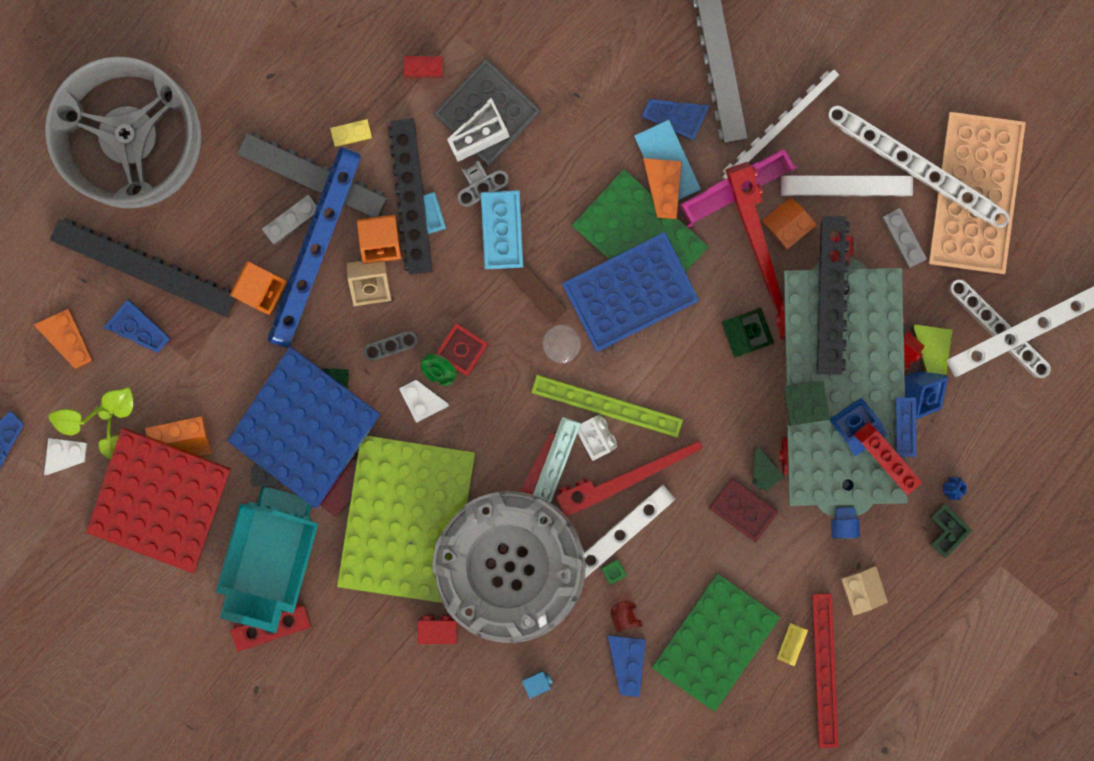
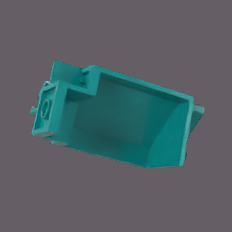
M262 486L257 503L249 502L248 505L240 503L215 593L225 595L219 618L276 633L282 611L294 614L318 524L311 522L312 518L309 517L312 506L298 495Z

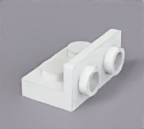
M601 414L580 424L577 433L592 461L618 448L616 439L610 433L608 424Z

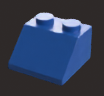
M921 371L906 376L905 398H916V419L941 410L949 376Z
M862 398L830 418L831 424L854 456L866 450L854 434L868 422L872 424L883 438L888 435L879 418Z

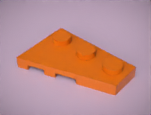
M643 158L657 218L677 219L682 161Z
M66 309L34 324L74 369L93 361L70 309Z

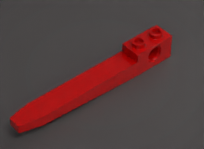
M744 162L727 168L725 171L735 205L774 308L778 311L779 302H783L755 207V204L762 202L761 195H763L760 184L756 183L755 178L758 175L755 167L751 166L748 162ZM749 181V186L742 189V184Z
M700 441L695 442L595 487L591 480L582 479L576 482V487L569 489V486L558 490L559 494L556 495L563 514L569 516L603 501L703 447ZM575 491H579L583 495L580 502L572 500L571 496Z

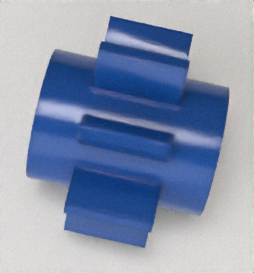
M948 477L949 481L943 485L944 494L948 496L949 500H962L961 496H964L967 492L966 483L962 481L961 477Z

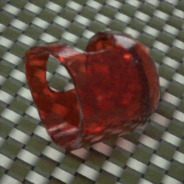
M629 600L621 601L611 608L610 615L616 632L643 626L642 620H636L634 617L633 609L637 608L634 602Z

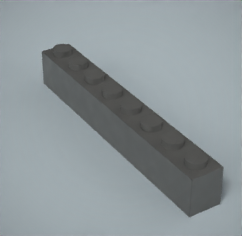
M254 132L252 135L246 134L237 155L322 194L331 168L325 165L318 167L314 165L316 161L305 157L303 160L297 157V152L290 149L284 151L280 149L281 145L271 140L269 143L262 141L263 137ZM339 173L338 180H342L345 175ZM359 181L356 184L352 182L344 205L367 216L379 217L387 202V198L384 197L385 193L376 189L372 192L366 189V184Z

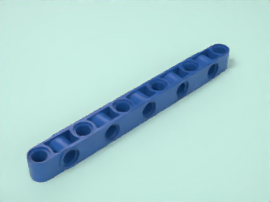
M340 147L269 332L268 342L288 348L292 341L361 157L359 152L345 147ZM345 172L344 178L338 180V174ZM327 208H331V213L328 216H324V211ZM313 244H317L318 248L314 252H311V246ZM304 280L303 286L297 287L298 281ZM286 316H291L289 322L283 323V319Z

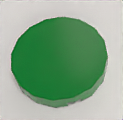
M427 354L421 360V371L430 381L434 383L436 381L440 382L439 385L449 386L456 379V369L444 357L436 354Z

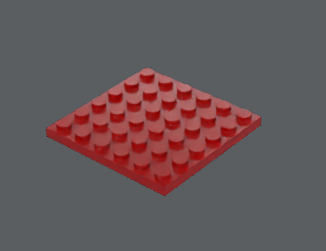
M123 427L120 431L86 533L194 574L231 468Z

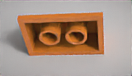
M205 416L145 428L146 436L198 456L212 454Z

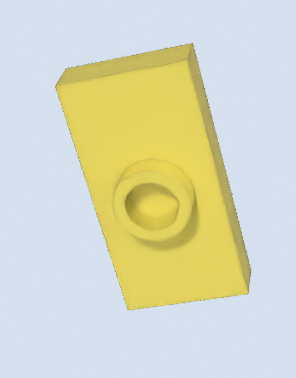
M790 623L777 659L795 666L808 630Z

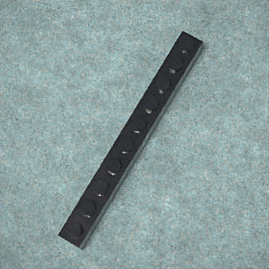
M65 218V221L58 220L51 236V241L229 318L236 302V298L230 296L232 290L226 287L223 290L216 288V283L207 279L205 282L198 280V275L188 272L186 275L180 272L182 268L173 264L168 267L163 264L164 260L153 256V259L145 257L147 253L136 249L135 252L129 250V245L123 242L113 243L110 241L111 237L101 233L100 236L93 234L94 230L83 225L81 229L75 226L76 222L68 218Z

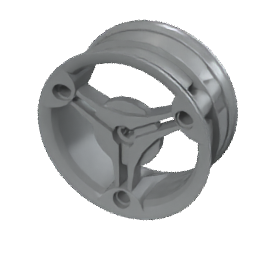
M108 57L95 60L77 69L56 91L46 117V143L57 171L80 193L113 207L141 208L154 205L170 197L190 177L198 161L201 149L200 120L190 97L178 83L162 70L150 63L135 58ZM137 77L149 80L155 84L158 97L142 109L130 106L119 107L109 112L105 117L84 113L83 105L80 102L94 87L115 78ZM172 93V100L167 102V95ZM163 102L165 106L150 118L148 114ZM172 109L181 112L185 124L183 152L173 171L158 185L152 186L145 181L143 160L152 153L156 145V124ZM76 112L77 119L74 122H70L69 115ZM84 117L100 122L99 129L82 124ZM79 128L98 135L99 143L104 153L110 159L123 164L128 185L119 189L116 193H111L90 182L74 161L70 149L69 135L76 132ZM125 130L130 133V136L127 135L129 137L127 139L122 136V133L125 134ZM136 163L140 182H134L131 164ZM138 187H142L141 191L135 195V189Z

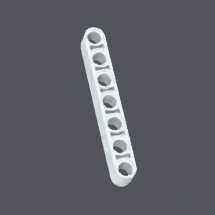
M781 176V196H913V176Z
M955 280L949 284V294L993 337L998 335L995 332L997 324L1003 326V332L1012 328L965 281ZM956 283L962 286V292L960 294H957L954 291V285ZM969 297L975 298L976 305L974 307L968 305L967 300ZM984 310L990 314V318L987 321L981 318V313ZM1005 336V342L1009 344L1010 337ZM1027 342L1008 351L1032 376L1044 378L1049 375L1050 365ZM1024 351L1030 352L1031 358L1029 361L1023 359L1022 354ZM1039 364H1042L1045 369L1041 375L1036 372V367Z

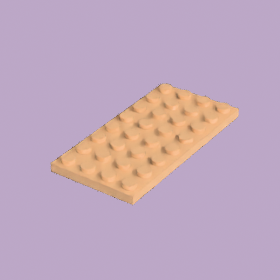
M955 112L948 113L941 169L1005 210L1009 215V222L1003 228H995L938 193L928 264L1005 274L1026 122ZM965 193L962 195V200L965 203L972 202L973 198L970 194ZM997 214L995 216L996 223L1003 224L1005 217L1002 214Z

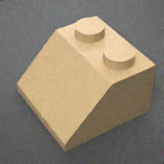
M363 261L347 263V276L353 306L391 301L385 261L363 264Z
M876 566L839 577L853 616L873 610L888 602Z

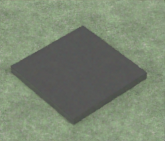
M485 59L433 114L454 133L492 98L510 137L475 153L489 167L542 111L492 63Z

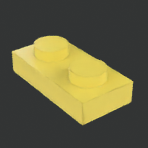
M368 119L330 128L335 147L372 139Z

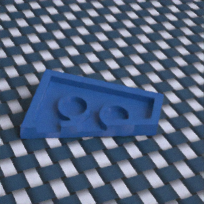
M649 99L642 118L657 125L670 120L675 133L694 141L710 105Z
M130 299L122 305L103 327L157 353L171 339L164 330Z
M12 410L0 420V468L24 425Z

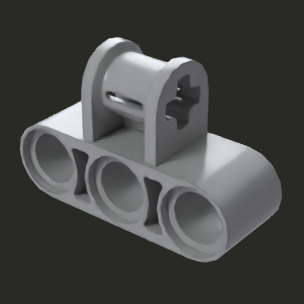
M477 160L476 164L467 169H462L470 186L459 192L458 201L461 206L467 208L481 201V193L478 192V187L481 184H486L489 187L488 192L500 191L508 185V175L506 172L498 170L487 176L479 160ZM503 175L506 178L505 183L502 185L496 184L495 177ZM469 193L472 196L471 202L463 203L461 201L462 195Z

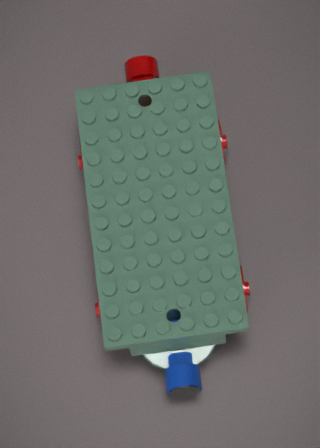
M840 235L830 236V239L833 242H838ZM846 235V241H849V252L845 253V261H848V272H845V280H848V291L844 292V300H847V312H844V320H847V331H843V339H846V351H843V359H846V370L842 371V375L816 374L819 263L812 270L784 271V302H779L776 327L779 328L780 340H785L786 386L824 381L830 418L862 398L881 421L888 434L884 439L896 452L895 398H905L902 268L867 269L862 262L850 257L854 255L853 236ZM831 251L829 254L830 260L837 262L839 254L836 251ZM830 271L829 279L834 282L837 281L839 278L838 273ZM831 290L828 293L829 299L836 301L838 293ZM830 310L828 318L831 321H835L838 314L835 310ZM832 329L829 330L827 333L828 339L831 341L836 340L837 332ZM833 349L828 350L827 358L831 361L835 360L837 357L836 351ZM787 419V437H782L779 462H782L783 475H788L789 506L817 505L822 512L835 517V519H831V538L856 539L860 537V519L856 517L867 512L873 504L907 503V495L867 449L854 456L830 420L789 426ZM901 457L902 460L907 464V457Z

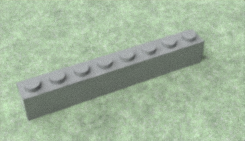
M692 0L694 9H698L699 16H696L697 27H701L702 35H699L701 46H705L706 51L703 54L704 64L709 66L710 71L707 72L708 84L712 83L713 91H710L712 103L716 102L717 110H714L716 122L719 121L721 129H718L719 140H723V144L747 140L721 0Z

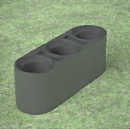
M407 331L368 344L364 348V356L368 360L376 361L412 349L418 344V337L415 333ZM407 335H412L415 339L414 343L410 346L404 343V338ZM389 341L396 343V349L392 352L386 349V344ZM371 347H376L378 350V355L374 358L368 355V350Z

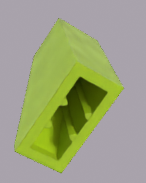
M912 325L913 336L925 346L921 351L923 356L920 358L924 372L946 375L948 367L946 360L949 359L953 330Z

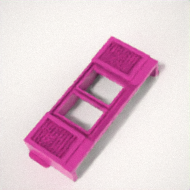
M784 149L751 165L757 171L758 177L755 179L756 183L760 184V186L798 168V166H793ZM728 178L679 206L689 224L686 226L687 228L693 226L696 221L734 201ZM749 181L742 184V189L749 186Z

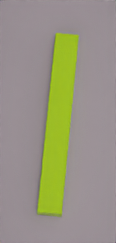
M536 375L531 392L677 438L683 419L540 375Z

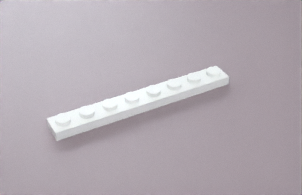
M827 70L819 78L821 82L817 86L813 84L806 91L808 95L803 100L799 97L792 104L794 108L789 113L785 111L778 117L780 120L775 126L771 124L764 131L766 135L762 139L757 137L750 144L752 148L748 152L744 150L737 157L739 161L734 166L749 162L826 89L839 74L835 70L831 73ZM730 163L725 169L733 167V165ZM725 169L723 170L725 174L722 176L724 180L727 179Z

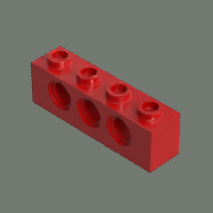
M870 422L854 434L907 496L922 483Z
M296 603L294 614L282 612L276 633L255 628L257 636L250 637L248 629L251 626L240 623L234 624L235 628H232L230 631L237 652L311 628L312 624L305 604L300 606V603ZM286 615L293 617V625H287L284 622Z

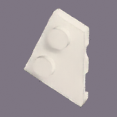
M417 380L399 388L416 423L449 407L447 402Z
M48 438L44 475H50L84 463L86 461L88 443Z

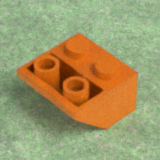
M395 215L357 219L363 264L401 259V244Z
M247 261L230 296L270 315L287 281Z

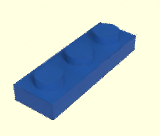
M895 398L896 453L900 457H916V398Z

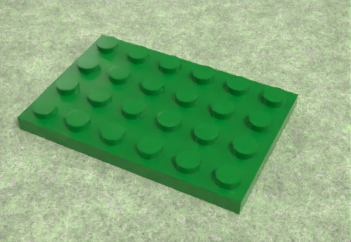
M625 170L612 181L572 225L608 260L663 232H666L685 272L708 248L678 218H657L652 194Z
M717 573L653 664L652 669L715 712L780 617Z

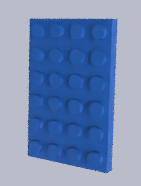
M666 232L562 283L596 352L700 301Z

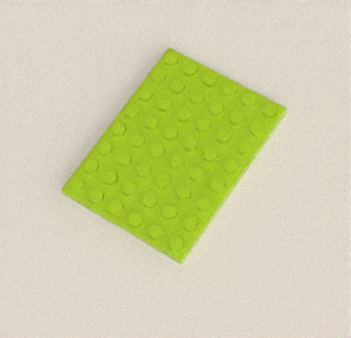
M366 436L358 451L337 587L442 603L437 592L433 573L434 550L446 524L458 510L467 504L475 452ZM448 553L446 559L451 560L452 554Z

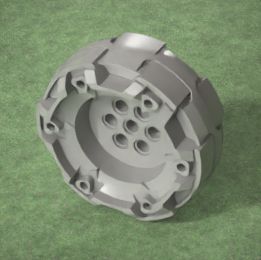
M518 491L495 492L478 497L465 504L444 527L441 537L437 540L433 555L435 585L447 612L469 632L486 640L501 643L529 641L553 630L574 608L582 592L585 580L586 563L584 550L578 533L570 520L550 502L538 496ZM484 508H489V514L485 515L483 513ZM543 517H546L548 520L546 524L541 523ZM506 543L509 550L506 554H501L499 547L501 544ZM524 546L527 548L528 554L522 558L519 556L518 550ZM448 553L452 554L451 560L446 559ZM491 558L496 560V567L494 569L487 567V562ZM512 561L516 568L513 572L509 573L506 570V565ZM528 565H532L535 569L534 574L531 576L525 573V568ZM565 572L568 574V578L566 580H564ZM496 577L503 579V585L499 588L494 585ZM515 580L522 582V588L519 591L513 588ZM469 608L473 611L471 616H468L466 613ZM527 618L531 620L528 626L524 624V620Z

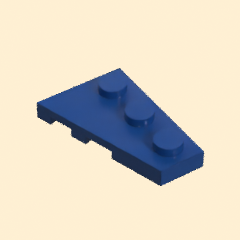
M608 635L620 695L640 697L646 639Z

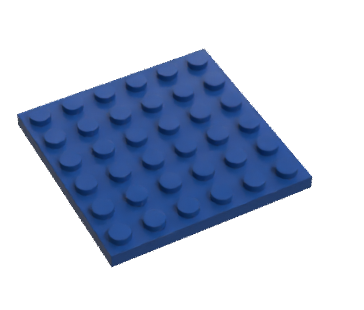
M289 347L227 441L311 506L318 508L381 413L296 349Z

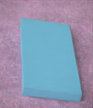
M670 120L634 135L644 158L682 161L678 200L701 190Z
M519 190L481 192L485 269L523 267Z

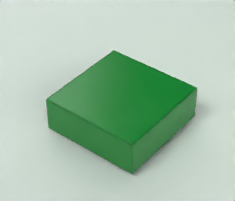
M618 559L601 568L610 585L627 576Z

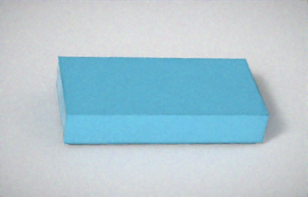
M435 192L424 195L428 234L446 229Z

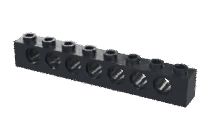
M415 120L391 121L388 133L389 138H393L394 144L390 146L391 156L395 157L396 164L393 165V174L398 178V183L395 184L396 195H400V202L397 203L398 214H402L403 219L399 224L400 232L404 233L405 240L402 241L403 252L407 253V260H404L405 271H409L410 275L431 273L433 268L426 224ZM405 135L408 137L406 145L398 143L400 136ZM402 155H410L411 160L408 164L400 162ZM406 173L412 174V182L404 183L403 176ZM412 192L415 194L413 202L405 201L407 193ZM411 211L417 212L418 215L417 219L413 222L407 219V215ZM411 231H419L420 237L418 240L413 241L410 239ZM415 249L422 251V257L418 260L412 258V252Z
M846 216L820 217L816 374L842 375V371L846 370V359H843V351H846V339H843V331H847V320H844V312H847V300H844V292L848 291V280H845V272H848V261H845V253L849 252V241H846V233H849L850 226L849 221H846ZM832 231L839 233L840 239L838 242H833L830 239ZM831 251H836L839 254L837 262L830 260L829 254ZM830 271L838 273L839 278L837 281L834 282L829 279ZM831 290L838 293L836 301H831L828 297V293ZM830 310H835L838 314L835 321H831L828 318ZM831 329L837 332V338L834 341L829 340L827 337V333ZM830 349L835 350L837 353V357L833 361L827 358V352Z

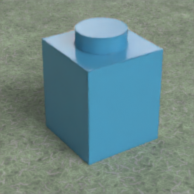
M543 670L522 679L529 698L550 690V684L553 683L549 673L545 674Z

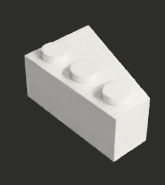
M490 98L479 111L474 113V116L469 121L464 123L447 140L459 162L510 136L492 98Z

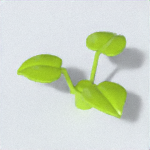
M130 387L106 392L102 396L100 406L95 407L94 411L84 420H81L80 412L73 409L53 411L48 415V418L60 433L75 435L81 430V425L98 413L101 419L108 420L107 438L99 441V450L102 455L111 460L119 435L112 437L110 435L112 416L114 414L119 418L130 415L134 403L133 394Z

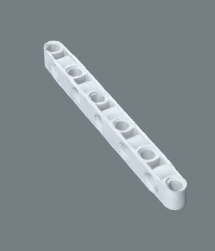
M834 106L830 109V122L850 137L995 228H1003L1008 224V213L985 196L841 106ZM840 111L843 117L840 120H834L832 113ZM866 132H873L875 138L872 141L866 140L864 137ZM899 152L906 153L907 160L904 162L899 161L897 154ZM931 173H938L940 180L932 182L929 179V175ZM965 193L970 194L973 198L972 202L965 203L962 200V195ZM997 214H1002L1005 217L1003 224L996 223L995 216Z
M1094 286L946 360L952 374L956 378L1093 309ZM1071 303L1077 306V311L1072 310ZM1039 319L1044 322V328L1038 325ZM1005 336L1010 337V345L1005 342ZM972 352L978 355V361L972 359Z
M664 484L584 552L585 559L588 555L596 557L595 564L588 565L586 563L585 578L676 499ZM647 504L654 507V512L650 515H646L643 511ZM617 530L625 532V537L622 540H617L614 537ZM566 572L564 580L568 578V574ZM529 618L525 619L524 624L530 625L531 620Z

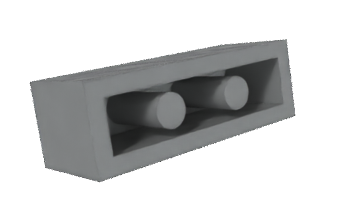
M307 195L262 228V230L276 246L313 218L317 204L310 195Z
M900 208L880 218L906 269L927 259Z

